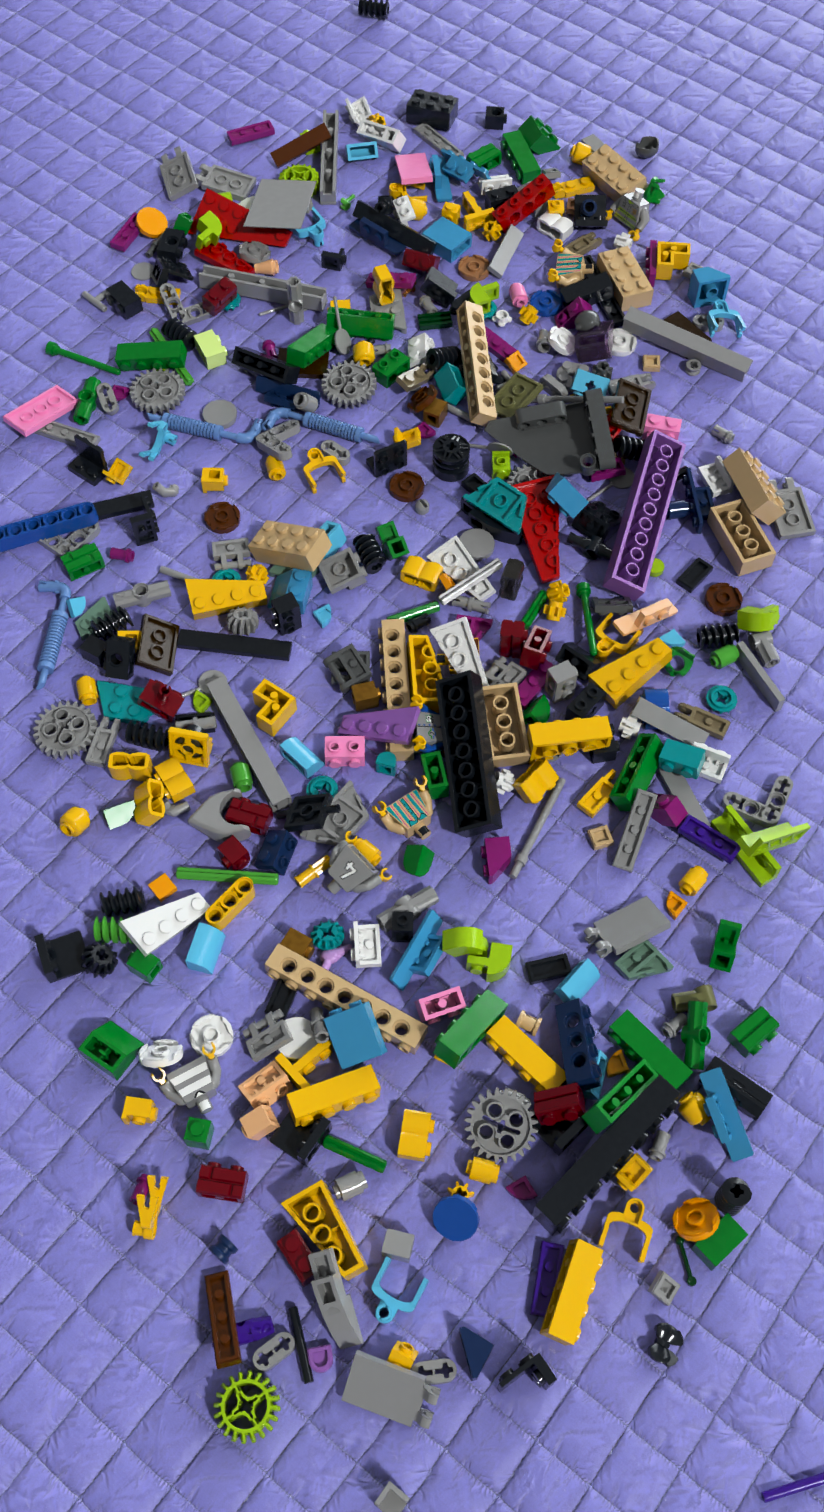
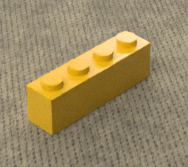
M505 1015L486 1032L485 1040L487 1046L494 1052L497 1050L503 1056L502 1059L508 1066H514L519 1071V1076L525 1082L529 1081L535 1086L536 1092L564 1086L567 1083L565 1071Z
M370 1064L286 1094V1103L295 1127L300 1125L304 1127L323 1116L330 1118L336 1112L342 1110L350 1111L358 1104L374 1102L380 1097L381 1087Z
M579 1238L569 1240L539 1334L563 1345H574L578 1341L581 1334V1328L579 1327L582 1318L586 1316L588 1311V1298L595 1289L596 1282L594 1279L603 1263L602 1249Z

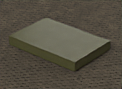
M515 372L494 395L497 417L515 416L516 410L527 407L544 389L543 384Z

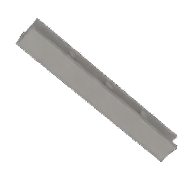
M323 110V123H325L332 138L322 143L320 204L336 205L339 111L335 110V113H327L326 110Z
M206 264L203 265L202 273L199 272L198 274L200 288L211 289L225 276L236 284V292L240 296L288 305L286 280ZM301 283L303 308L323 312L328 302L326 288Z
M632 306L623 318L622 329L688 359H696L702 365L740 382H743L753 362L750 358Z
M221 676V678L207 683L206 686L209 689L210 698L245 762L249 765L250 771L269 806L272 808L273 813L275 814L277 811L290 807L292 805L291 796L225 677Z

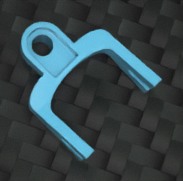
M312 207L311 211L314 214L312 218L316 224L304 229L288 230L293 232L298 238L310 236L314 240V246L320 247L324 244L323 229L326 227V223L319 212Z
M722 299L715 301L713 310H710L706 316L710 337L715 335L714 331H717L719 327L715 318L732 319L735 322L737 338H741L742 331L746 329V325L739 312L730 310L727 302Z
M162 420L148 422L147 426L151 428L157 427L156 440L151 450L139 452V456L143 458L149 456L148 460L153 462L160 454L164 444L168 443L174 446L177 442L175 439H178L177 435L167 430L168 423Z
M387 1256L371 1287L373 1293L381 1299L376 1308L375 1316L383 1324L390 1323L398 1309L403 1312H413L429 1283L428 1279L423 1278L412 1302H403L391 1297L380 1286V1281L392 1261ZM387 1308L389 1314L387 1317L382 1318L380 1312L382 1309Z

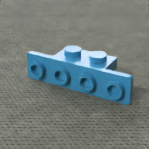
M443 148L441 149V153L448 160L442 168L444 173L467 184L473 174L485 180L491 179L486 168L478 167L473 161L468 162L463 156L455 155L450 149L448 151Z
M432 155L429 166L433 176L437 202L452 201L449 177L442 170L446 164L445 157Z
M430 909L389 978L399 990L403 991L413 974L429 977L443 953L442 936L436 935L443 920L434 910Z
M717 1067L700 1073L699 1076L707 1095L705 1098L706 1103H703L707 1116H711L714 1122L712 1130L715 1138H720L721 1143L726 1144L733 1162L753 1156V1149L722 1069Z

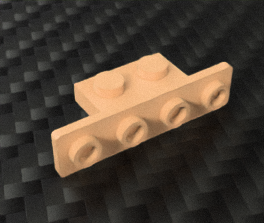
M666 598L618 618L612 624L622 636H626L677 614L678 610Z

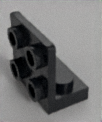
M575 195L574 228L605 229L608 225V220H606L607 196ZM587 199H592L597 204V211L590 218L582 216L579 211L581 204ZM585 207V210L590 212V208Z
M167 257L156 258L151 277L157 287L167 283L168 273L190 281L193 280V276L186 264L181 262L174 263Z
M432 266L426 275L420 291L447 309L458 294L455 292L458 284Z
M76 434L74 439L79 456L67 466L68 470L95 487L106 477L102 473L103 469L108 472L104 451L100 446L90 443L87 438H82Z
M406 440L374 452V456L366 459V464L376 478L407 465Z
M143 491L139 492L145 514L129 518L137 546L157 541V533L160 532L157 522H154L157 519L154 510L150 508L152 507L150 499L144 496Z
M594 501L587 504L575 516L571 526L588 537L599 536L605 540L610 528L621 524L622 517L617 511L607 508L603 502Z
M80 931L53 940H46L43 934L34 936L44 974L50 983L87 970V968L81 967V955L86 947Z
M289 1111L280 1127L277 1128L270 1138V1143L307 1167L322 1145L325 1137L332 1130L331 1121L323 1116L321 1120H314L308 1126L303 1127L300 1125L295 1127Z
M578 1117L576 1120H563L551 1126L541 1125L538 1120V1123L532 1126L538 1129L536 1134L559 1156L589 1125L582 1117Z
M530 1353L520 1361L517 1370L513 1371L510 1368L498 1379L500 1383L497 1389L499 1392L503 1391L530 1369L533 1371L531 1377L539 1388L543 1386L547 1390L556 1382L557 1378L540 1353L535 1356Z

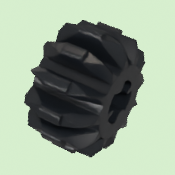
M95 941L92 945L86 946L81 955V967L87 968L86 974L91 972L94 978L98 975L104 978L107 974L113 973L118 964V959H116L118 952L112 951L113 945L107 947L105 941L101 945Z

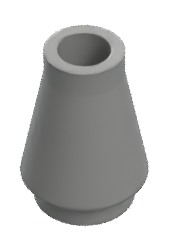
M546 329L539 331L536 348L541 353H547L552 348L547 338L548 330Z

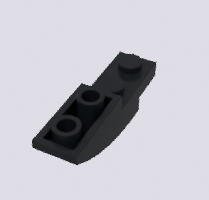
M463 497L461 498V510L468 515V524L471 527L489 532L495 540L513 545H520L522 543V531L517 535L465 501Z

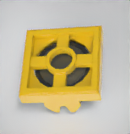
M194 724L185 725L182 729L170 727L168 730L169 757L176 756L180 763L208 768L213 738L209 737V734L203 728Z

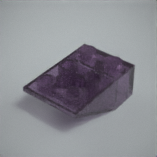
M614 320L602 321L599 327L594 326L587 331L578 330L575 336L574 349L579 363L612 358Z

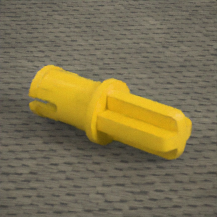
M325 855L313 865L309 864L306 870L294 877L297 884L303 888L315 877L319 878V875L330 867V857Z

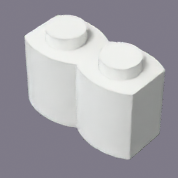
M546 211L538 218L536 228L542 234L549 235L554 241L555 239H560L563 242L573 233L574 223L567 217H562L559 213L549 214Z

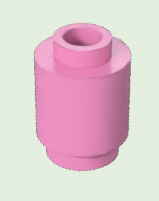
M513 283L509 288V295L513 306L521 308L528 303V296L523 285Z

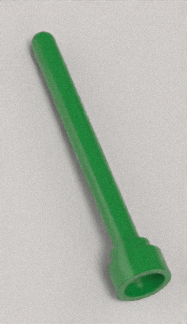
M49 341L46 345L45 352L48 355H61L115 375L121 374V370L64 350L55 342Z
M581 582L575 587L576 595L581 599L589 652L591 656L597 655V647L588 599L591 594V588L589 583Z

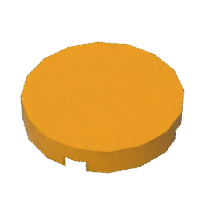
M143 208L136 216V226L147 237L158 238L168 227L165 215L156 208Z
M695 1197L687 1199L680 1208H676L672 1221L675 1231L681 1238L697 1242L705 1240L714 1234L718 1229L720 1216L717 1207L710 1203V1200Z

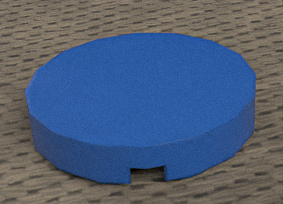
M538 290L531 296L530 305L539 311L537 315L551 317L561 311L562 299L553 290Z
M457 1194L442 1197L436 1204L432 1215L433 1224L437 1231L444 1238L452 1241H464L471 1238L476 1232L480 1221L475 1204L468 1198Z

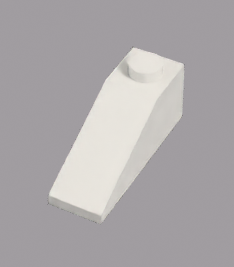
M362 119L356 131L358 135L372 142L377 141L378 145L397 153L401 152L407 140L400 130L366 119Z

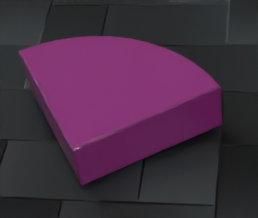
M115 384L112 387L117 401L125 399L130 394V388Z
M424 421L416 426L421 431V438L423 439L431 438L436 434V431Z
M526 1176L505 1188L511 1196L519 1200H532L538 1196Z

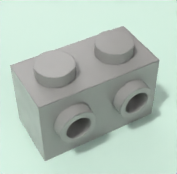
M568 660L547 669L544 690L553 704L562 700H569L574 695L578 671Z

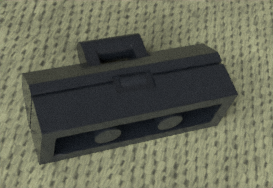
M714 1056L705 1071L720 1067L736 1108L757 1121L773 1095Z

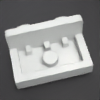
M365 96L352 104L348 98L345 99L347 104L345 108L352 124L355 123L359 127L362 119L370 120L369 116L372 115Z
M508 174L490 176L491 179L488 180L481 177L478 178L481 195H485L487 191L512 185V177H509Z
M408 195L392 200L395 210L392 211L396 220L399 219V222L409 227L408 221L415 219L416 215Z
M425 332L408 339L410 368L425 363L427 351L435 347L433 339L429 338Z
M720 455L716 456L714 463L698 467L697 470L704 485L710 487L712 498L731 493L735 484L724 466Z
M693 742L692 746L706 750L705 762L699 776L720 784L731 755L722 750L708 747L704 743Z
M353 921L354 928H350V941H354L355 948H351V961H356V968L382 967L379 924L358 925V921Z

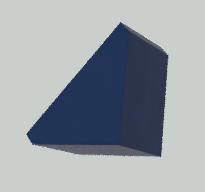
M460 1327L459 1334L471 1380L475 1381L479 1377L494 1344L466 1327Z

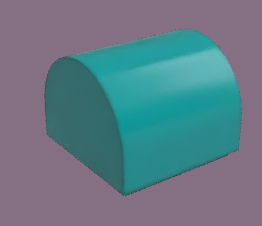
M387 751L380 753L375 762L376 772L394 777L397 771L396 756Z

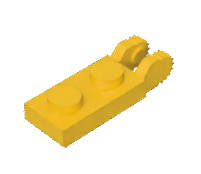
M590 176L562 183H552L555 191L554 198L556 199L568 198L595 190V185Z
M137 284L135 286V293L141 298V302L164 304L160 296V287H147L144 284ZM175 288L176 293L180 299L181 290ZM165 290V292H167L168 298H170V292H168V290ZM173 302V303H170L169 305H178V304Z
M611 769L604 777L602 776L578 801L577 807L593 818L611 799L609 795L614 785L610 781L615 777L617 771Z

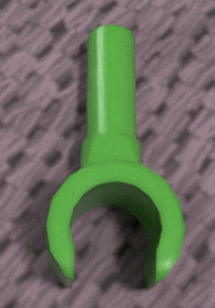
M352 194L347 199L341 198V203L343 204L340 207L347 211L351 206L350 201L355 198V195Z

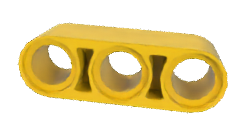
M248 877L237 879L205 912L207 924L220 931L224 929L255 897L253 881ZM245 887L250 888V889H249L248 891H246V892H242V891H241L242 888H245ZM229 902H235L233 906H226ZM213 917H220L218 921H211Z

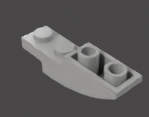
M333 1247L309 1254L308 1258L315 1279L311 1281L320 1311L332 1337L340 1350L363 1344L364 1341L351 1295L345 1292Z

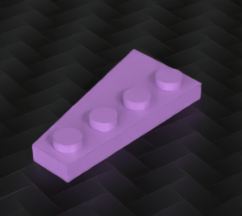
M415 706L344 715L337 733L340 736H365V740L409 745L421 709Z

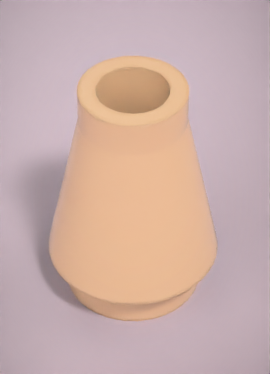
M270 259L254 264L256 274L275 275L279 273L277 260Z

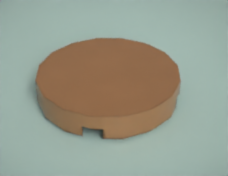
M473 255V257L465 256L458 263V273L463 279L471 282L484 280L490 273L487 270L489 261L480 255Z

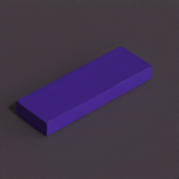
M688 814L677 831L729 864L733 862L741 850L738 843Z
M541 1241L530 1315L545 1317L562 1265L565 1245Z

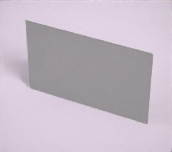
M261 179L243 227L301 229L317 181Z

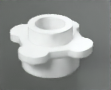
M499 310L496 312V316L492 317V321L497 322L500 327H504L506 323L512 321V317L509 316L507 311Z

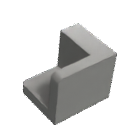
M388 1228L381 1251L382 1256L409 1263L415 1235Z
M389 1481L374 1502V1505L382 1512H402L410 1498Z

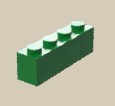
M521 131L503 133L500 146L502 151L504 150L506 159L510 161L517 180H520L522 185L533 181L541 174V168Z
M329 307L327 325L338 328L335 307ZM338 308L341 327L348 332L350 337L380 338L383 341L393 339L395 314Z
M323 323L319 324L287 346L286 363L303 369L336 346L335 333L338 328Z
M182 340L117 344L115 362L121 371L185 368L187 349Z
M639 733L609 797L620 811H631L638 788L645 791L648 789L659 765V755L664 746L657 734Z
M488 989L482 995L478 994L472 1001V1006L470 1008L466 1006L461 1012L460 1018L458 1020L454 1019L449 1024L448 1031L446 1033L441 1032L434 1042L437 1045L433 1053L453 1069L486 1036V1032L504 1015L508 1007L505 1001Z
M628 1009L609 1026L607 1031L609 1040L614 1045H619L631 1061L639 1063L642 1059H645L657 1074L666 1079L676 1090H679L690 1079L693 1071Z
M642 1059L581 1117L596 1134H599L612 1124L658 1077L657 1072L645 1059Z

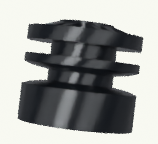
M442 435L433 444V472L442 481L456 482L462 480L469 471L470 444L461 435Z

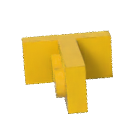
M469 191L463 192L462 206L468 213V215L464 216L465 230L470 232L483 228L488 221L494 222L491 214L494 211L493 207L482 210Z
M329 1039L325 1043H318L293 1065L282 1052L275 1057V1062L286 1073L289 1080L298 1090L308 1087L310 1084L303 1075H309L320 1060L324 1061L332 1054V1041Z

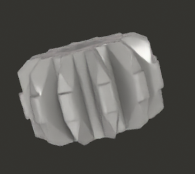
M244 606L243 608L236 607V609L230 610L227 616V627L229 631H233V635L240 634L242 636L245 634L249 636L250 633H255V630L258 628V615L252 608L247 609Z

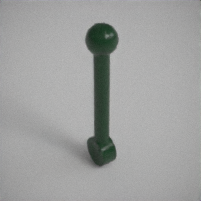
M677 1236L675 1242L679 1245L688 1278L686 1282L687 1285L693 1287L696 1285L697 1280L691 1273L683 1245L684 1239Z

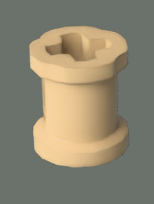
M522 1010L516 1026L532 1033V1036L535 1037L542 1018H534Z

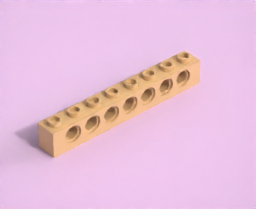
M465 300L456 310L469 418L471 423L486 427L490 420H496L497 412L484 314L481 305Z
M404 619L381 620L382 627L378 628V639H382V643H379V654L383 655L384 659H380V669L385 673V675L381 676L382 687L386 688V692H382L383 704L387 703V708L383 710L410 707V690ZM413 735L409 745L385 742L386 751L393 753L396 756V761L414 760Z
M279 943L264 964L266 974L274 980L282 979L288 988L294 991L298 988L306 998L311 1001L316 999L329 1011L340 1007L342 1011L350 1009L348 1005L350 1003L361 1000L363 1004L369 1001L376 1021L379 1018L388 1020L386 1024H378L384 1042L390 1043L391 1041L398 1045L397 1048L406 1054L410 1052L415 1055L428 1032L426 1024ZM288 966L295 968L292 972L284 971ZM307 976L313 978V980L308 983L302 981V979ZM323 987L331 988V991L328 993H323L320 990ZM342 997L350 999L348 1003L339 1002ZM399 1028H403L407 1031V1033L404 1035H398L395 1031Z

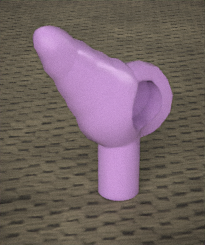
M346 944L331 950H323L320 954L321 961L323 962L321 967L329 971L331 964L336 963L351 950L352 944Z

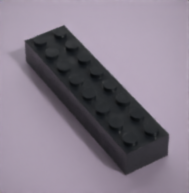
M468 670L435 681L454 829L456 834L466 838L503 828L482 679L478 674Z
M659 1074L535 1205L532 1216L552 1236L556 1231L561 1233L569 1225V1221L572 1219L570 1216L573 1214L576 1217L584 1209V1205L587 1203L586 1199L589 1197L592 1200L600 1192V1188L603 1186L602 1182L608 1183L615 1176V1172L619 1168L618 1165L623 1167L629 1161L634 1152L633 1149L635 1148L638 1151L644 1145L649 1136L648 1133L650 1132L653 1135L658 1130L664 1120L663 1117L668 1119L673 1114L679 1104L677 1099L681 1093Z

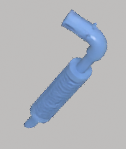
M285 407L269 411L261 425L262 430L266 431L267 428L268 430L273 428L276 421L280 418H292L302 421L304 427L357 443L366 440L380 444L378 437L365 433L363 427L309 411L303 415Z
M146 412L149 420H162L168 423V429L216 441H221L223 437L235 440L240 444H248L255 441L256 436L261 434V425L264 422L262 419L256 418L250 431L237 434L224 431L222 425L166 412L163 416Z
M40 580V584H38L39 592L60 594V603L58 610H54L51 614L39 657L37 670L40 672L36 690L42 689L46 684L48 675L54 673L69 618L65 611L67 607L66 600L71 599V590L68 585L59 580Z

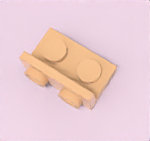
M274 1060L237 1086L242 1095L251 1104L253 1110L261 1104L271 1106L293 1089L288 1076Z

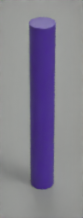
M824 1472L761 1492L764 1503L824 1485Z

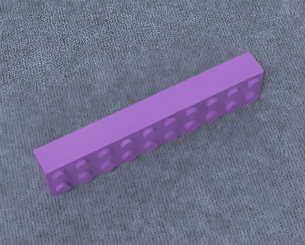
M656 429L645 439L602 585L624 597H630L633 601H636L645 593L686 444Z

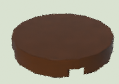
M430 384L428 388L427 386L422 387L411 397V403H407L408 410L414 414L428 407L438 394L435 386Z
M403 471L400 474L396 473L390 479V494L398 501L413 502L423 495L424 482L422 477L415 472Z
M229 502L212 504L204 514L205 524L208 529L218 534L234 531L241 521L240 511L235 505L229 504Z
M728 583L711 585L704 598L706 607L710 612L718 616H731L740 610L743 601L742 594L735 586L733 588Z

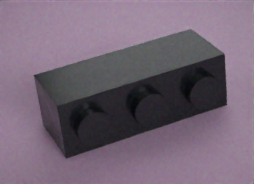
M603 272L561 288L560 296L565 308L578 296L592 306L614 297V289L608 274Z

